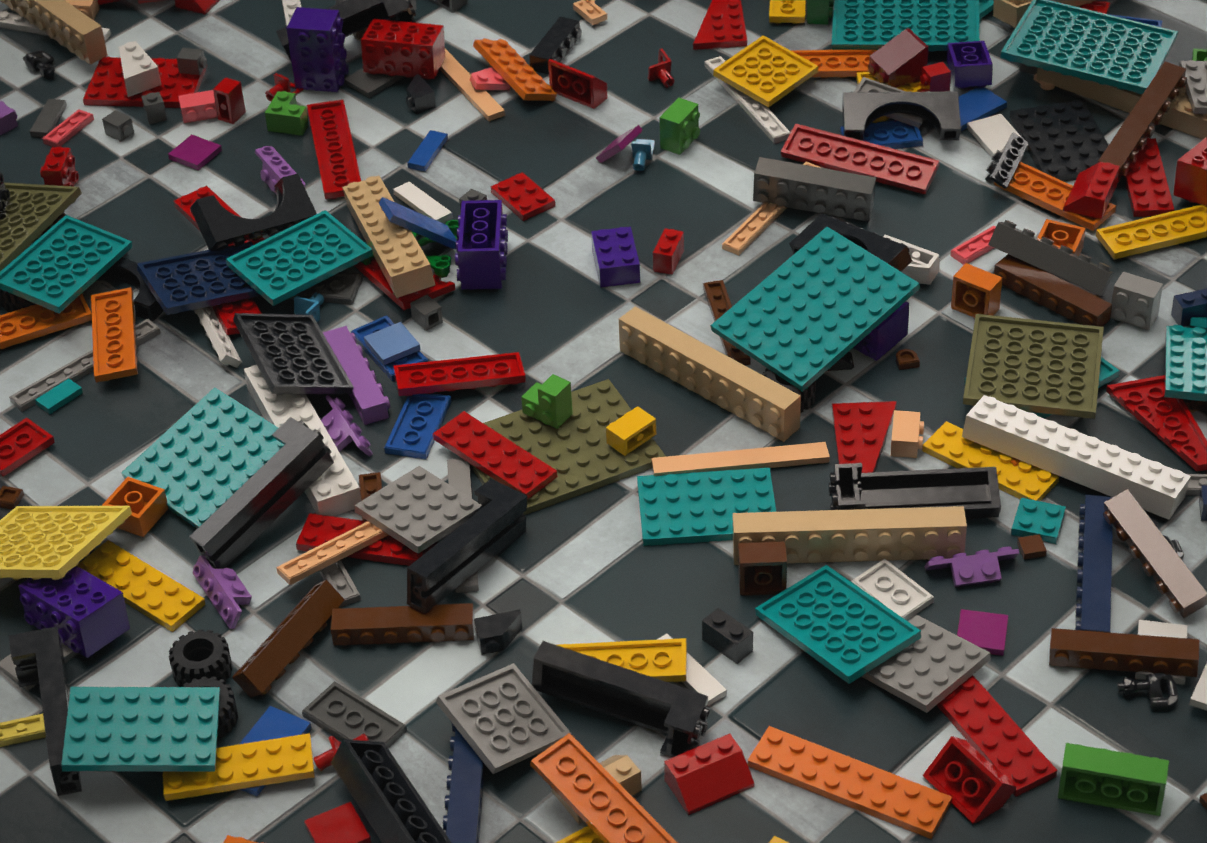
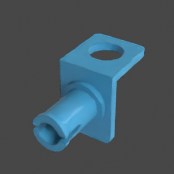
M636 139V141L631 142L632 155L635 158L634 170L643 171L646 159L652 160L654 140Z
M317 292L309 299L295 296V315H313L316 322L320 320V305L324 302V297L320 293L317 295Z

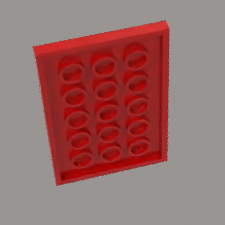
M106 56L98 62L83 97L84 105L143 107L141 96L160 92L165 108H181L178 96L197 93L206 68L203 69L200 75L179 73L177 59L151 58L158 66L162 85L128 97L121 58Z

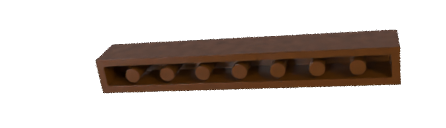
M1166 61L1163 63L1098 160V163L1104 162L1120 166L1118 182L1123 175H1127L1130 164L1135 163L1139 150L1144 149L1147 138H1151L1155 126L1160 125L1163 114L1169 111L1172 100L1177 99L1180 88L1185 87L1187 77H1185L1186 68Z

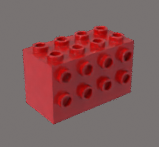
M373 19L361 38L363 72L388 74L389 76L400 75L408 78L420 74L424 79H434L445 60L444 25Z
M1207 137L1177 160L1173 194L1191 203H1199L1207 206Z

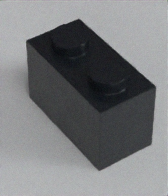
M717 608L702 620V640L736 664L753 651V631L721 609Z

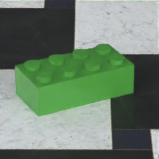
M1066 743L1058 798L1160 816L1167 782L1169 760Z

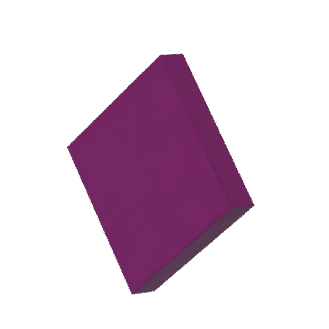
M637 125L617 137L596 159L599 163H602L621 152L642 132V128Z
M190 135L168 153L169 160L200 170L222 151V147L217 143Z
M961 609L957 636L990 652V654L1004 656L1008 615Z

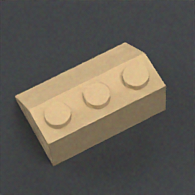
M613 755L600 762L631 796L642 790L641 771L628 755ZM552 788L553 794L578 824L584 822Z

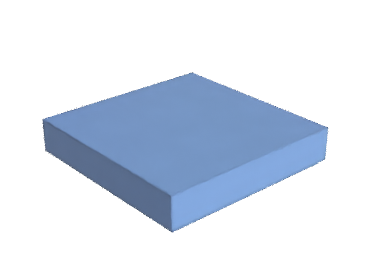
M401 322L364 336L365 344L383 365L421 350L418 341Z

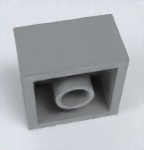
M1122 272L1114 285L1110 318L1150 330L1159 314L1163 284Z

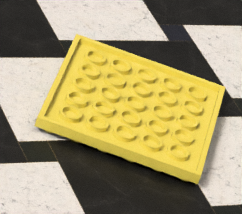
M130 506L15 507L0 520V579L12 578L17 580L32 578L33 580H38L41 578H51L52 580H59L65 577L69 570L77 566L80 560L88 556L90 551L100 545L108 535H111L119 525L125 522L132 514Z

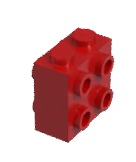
M51 148L49 155H46L45 164L40 170L41 178L44 179V185L74 187L75 183L78 182L79 173L75 169V156H72L71 148Z

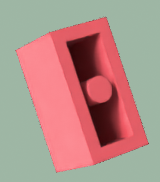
M213 90L178 96L183 123L218 118Z

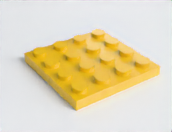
M763 35L715 68L713 76L769 108L818 73V66Z

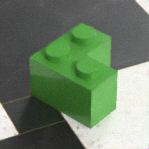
M278 91L265 111L267 131L303 136L309 126L306 106L297 105L295 93Z
M554 374L543 384L536 382L521 397L522 412L557 429L573 414L571 382Z

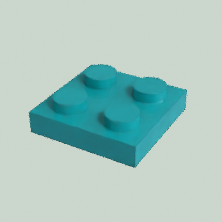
M1021 498L1012 525L1011 535L1026 537L1040 534L1043 542L1056 544L1066 506Z

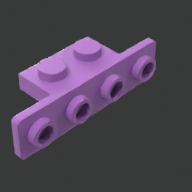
M272 146L255 149V154L263 162L260 173L261 179L277 195L274 187L275 184L282 177L297 173ZM301 179V181H302V183H303V185H304V187H305V186H306V183Z
M328 394L326 399L333 409L321 419V422L336 448L340 452L353 440L357 447L370 457L373 454L369 448L371 444L363 435H360L362 430L356 423L352 422L354 420L353 416L347 410H344L346 406L338 397L334 399Z
M1002 547L998 549V552L989 553V550H980L975 552V555L967 556L966 553H958L953 555V558L944 559V556H936L930 558V561L925 565V570L951 567L954 587L1000 581L1002 577L998 561L1016 558L1019 555V549L1012 550L1011 547Z
M199 556L193 567V575L229 629H235L242 613L238 604H249L252 596L233 569H213L205 556Z

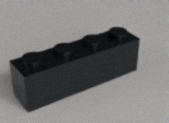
M559 17L530 53V67L534 71L549 74L548 60L552 59L560 62L565 58L567 52L573 48L577 39H580L582 34L580 21Z

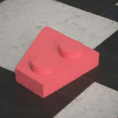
M493 67L471 73L470 81L475 90H510L511 87Z

